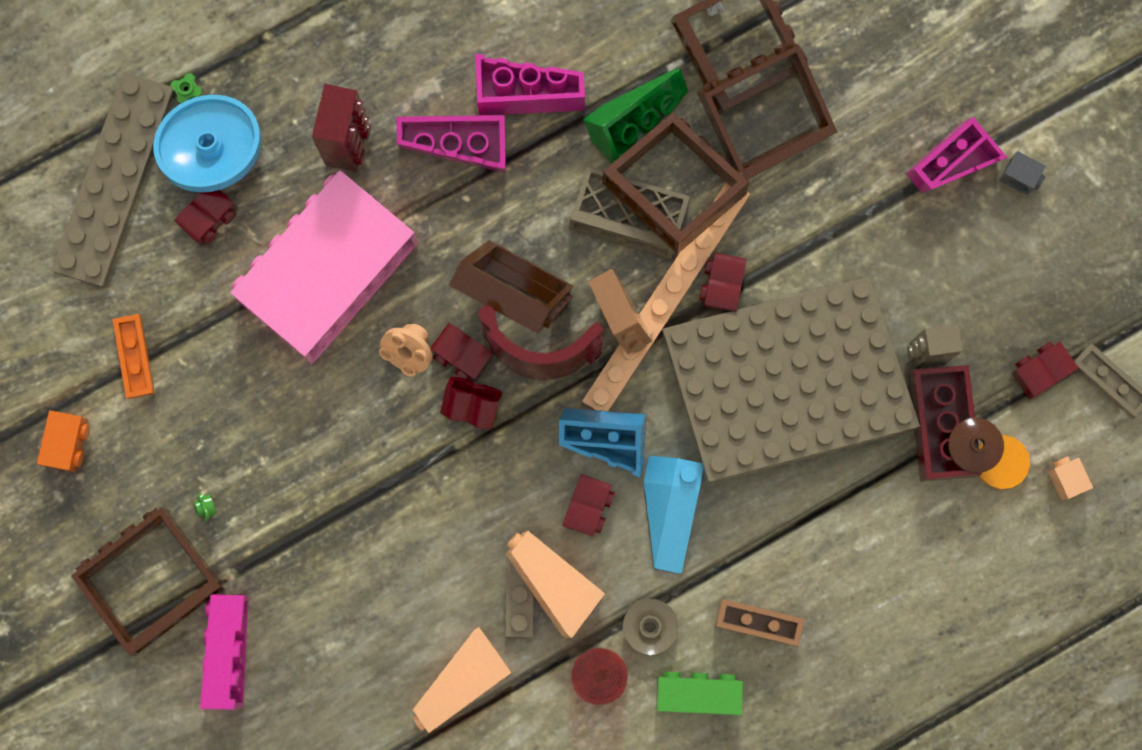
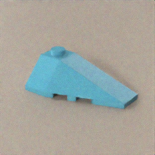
M648 457L643 483L654 569L682 574L703 474L702 463L679 458Z

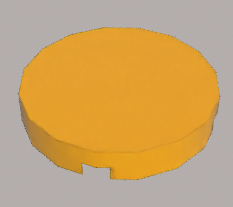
M1002 435L1004 452L999 463L994 468L982 472L978 476L983 483L998 490L1010 489L1020 484L1028 475L1030 467L1029 453L1025 446L1016 438Z

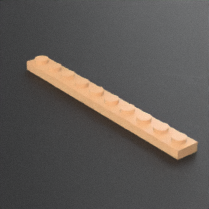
M725 183L713 203L729 190L731 186ZM747 192V195L679 253L639 314L652 342L647 344L643 350L631 352L630 354L619 344L583 399V404L592 410H610L700 273L707 259L711 256L749 198L750 193Z

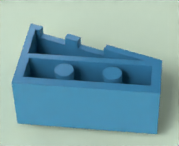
M574 408L564 409L559 419L560 446L589 458L592 456L608 462L607 465L614 468L616 466L631 471L632 475L640 478L645 465L646 414Z

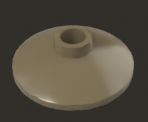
M644 599L638 601L625 614L623 620L624 637L628 644L637 652L647 655L662 653L674 643L677 637V617L670 606L660 600ZM649 621L655 624L653 632L645 630V624Z

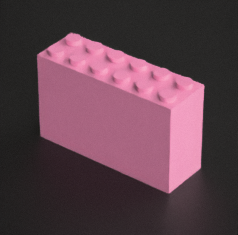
M341 170L336 175L331 174L323 183L324 188L318 195L313 194L307 200L304 211L300 215H294L289 220L287 230L282 235L278 234L271 240L268 246L270 249L263 256L259 255L250 265L252 269L245 277L241 275L232 285L233 290L230 292L243 307L311 365L418 245L415 233Z

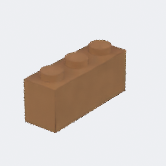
M721 599L714 627L798 647L805 619Z

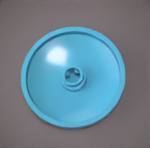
M204 95L181 103L165 116L156 131L153 151L161 172L171 183L192 192H212L233 185L252 169L261 151L262 135L254 114L246 105L228 96Z

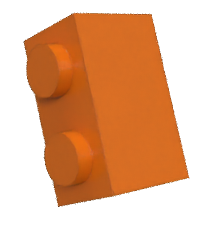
M49 410L37 464L47 468L76 473L77 467H80L83 462L84 452L81 451L83 440H87L90 432V425L87 424L88 419L82 416Z

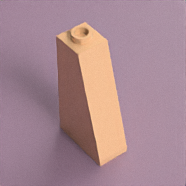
M529 531L522 532L521 535L517 532L507 544L510 549L507 551L506 556L559 633L564 638H572L605 593Z
M480 627L472 632L414 707L413 711L416 715L412 718L421 731L426 729L430 733L512 673Z

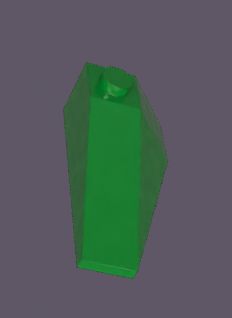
M676 68L602 105L583 119L591 141L611 164L654 129L665 115H670L686 95L688 89L681 69Z

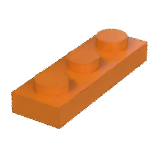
M134 314L112 319L126 398L129 400L155 394L142 316Z

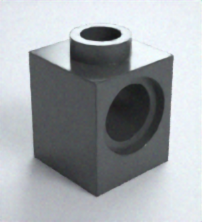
M1017 151L1011 157L999 181L1028 195L1033 189L1038 190L1046 177L1042 173L1046 166Z

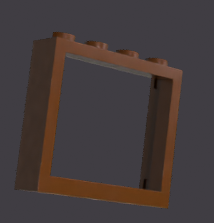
M703 0L674 15L670 20L703 85L714 79L720 80L688 19L723 0ZM759 0L781 43L795 44L793 40L795 34L791 26L784 23L781 17L783 12L779 3L776 0ZM802 50V53H803V55H804V57H805V59H806V62H807V57H806L804 51ZM791 66L729 99L725 90L711 98L720 115L796 74Z
M782 43L774 48V53L768 56L762 54L750 60L751 65L743 69L741 66L736 67L726 73L728 77L720 81L717 79L711 80L703 85V90L697 92L730 165L735 170L743 172L747 180L837 133V129L802 50L797 44ZM788 57L818 125L742 164L711 97Z
M671 113L603 171V185L677 255L747 195L749 185L747 177L743 172L735 170L722 153H717L710 147L705 137L702 135L698 136L685 119L679 118L674 113ZM671 132L731 186L729 190L682 230L676 227L621 175Z
M490 240L460 261L449 284L450 287L485 306H491L496 312L537 334L544 327L548 329L552 322H555L558 316H561L563 311L567 310L573 298L570 292L574 287L572 284ZM483 271H489L490 273L513 284L514 286L524 290L525 292L535 296L536 298L548 303V305L546 306L538 302L537 300L525 295L524 293L514 289L513 287L501 282L500 280L490 276L489 274Z
M155 508L150 513L147 512L143 516L144 521L136 527L133 524L120 533L122 536L114 543L110 541L98 550L99 555L91 561L89 558L82 561L81 565L75 568L77 571L71 575L72 579L129 656L139 654L210 600L211 595H216L225 588L170 513L164 508ZM164 522L208 582L133 639L89 578Z

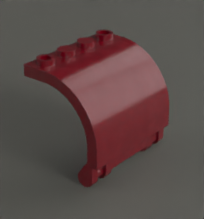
M483 306L479 310L478 315L482 324L483 336L489 342L491 352L508 369L525 378L541 381L560 379L578 371L587 362L591 365L602 354L604 328L597 322L572 345L555 352L537 353L515 345L498 329L495 310L491 306Z

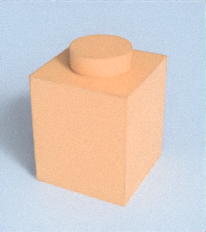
M1069 456L1054 462L1055 468L1047 471L1061 501L1093 488L1080 458L1070 461Z

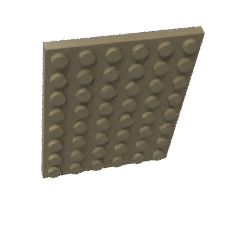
M870 277L662 329L663 338L708 484L915 431L920 428Z

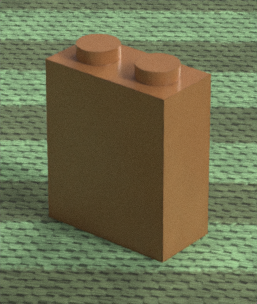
M613 269L588 281L614 337L628 354L639 352L652 342L628 290Z

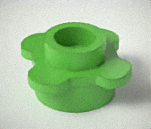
M190 73L186 74L179 81H172L170 85L173 87V91L176 92L178 96L177 101L180 104L202 94V89L195 83V76Z
M199 493L196 496L197 501L193 502L198 518L203 517V520L206 522L209 517L216 515L210 495L202 496Z

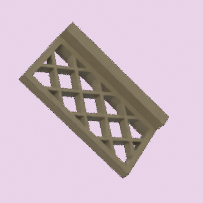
M587 167L575 208L570 218L569 230L672 259L674 251L654 232L649 231L651 229L648 226L644 228L635 227L631 219L637 216L634 213L628 215L622 205L623 203L606 186L593 192L589 185L590 177L600 178L603 181V171ZM626 178L641 194L645 192L653 194L657 201L652 204L655 207L660 206L666 217L676 227L681 229L690 196ZM609 191L615 202L602 207L596 196ZM590 199L594 201L598 210L592 213L580 210L582 203ZM670 200L682 202L681 210L670 214L664 203ZM618 206L624 217L617 221L609 219L606 211Z

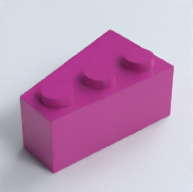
M971 117L961 122L905 174L918 190L924 193L1008 157L975 118Z

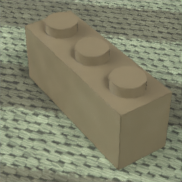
M958 324L925 328L910 341V346H907L908 360L913 362L914 369L947 364L963 352Z

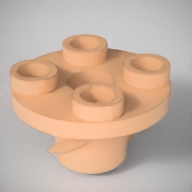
M407 324L403 328L389 329L381 338L379 355L384 360L401 369L405 375L415 376L416 373L425 371L432 361V352L427 344L429 335L423 327L417 324Z

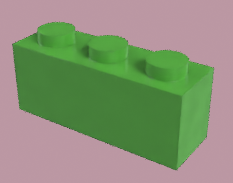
M664 671V677H657L656 711L742 715L743 681L736 680V675L719 674V680L708 679V673H692L691 678H680L681 672Z

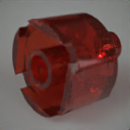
M594 648L582 653L575 661L571 672V680L576 693L586 702L596 705L608 704L618 699L624 692L628 679L627 668L622 658L615 652L605 648ZM597 668V670L602 671L604 669L607 673L604 675L606 681L604 683L599 681L594 683L592 681L594 677L593 670Z

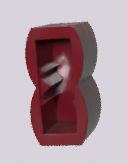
M221 190L200 192L193 202L180 212L174 221L202 246L204 243H211L217 237V230L221 225L229 224L236 217L237 213L235 211L238 207Z
M716 252L713 255V259H707L704 274L709 275L708 284H702L699 300L704 301L703 308L721 312H736L747 259Z
M450 323L446 325L430 348L434 354L432 357L434 361L443 367L449 364L456 369L454 372L456 376L467 380L471 379L475 383L494 357L493 352Z
M1049 341L1037 349L1038 356L1031 360L1028 355L1015 364L1017 369L1011 374L1029 400L1079 368L1061 341L1055 345Z
M450 377L445 387L440 414L451 421H467L478 429H492L497 419L503 392L491 386L477 385L464 378Z
M580 474L562 526L593 537L595 532L600 534L606 519L601 517L604 506L610 508L615 492L610 491L612 485Z

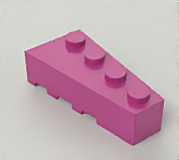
M475 54L479 116L585 110L584 72L550 66L549 68L535 66L533 63L524 62V64L509 62L508 59L497 58L496 60L485 58V55Z
M505 115L396 117L397 145L400 149L506 173Z
M211 595L210 601L206 602L205 615L208 617V627L204 632V645H206L205 657L203 658L200 709L244 708L249 596Z

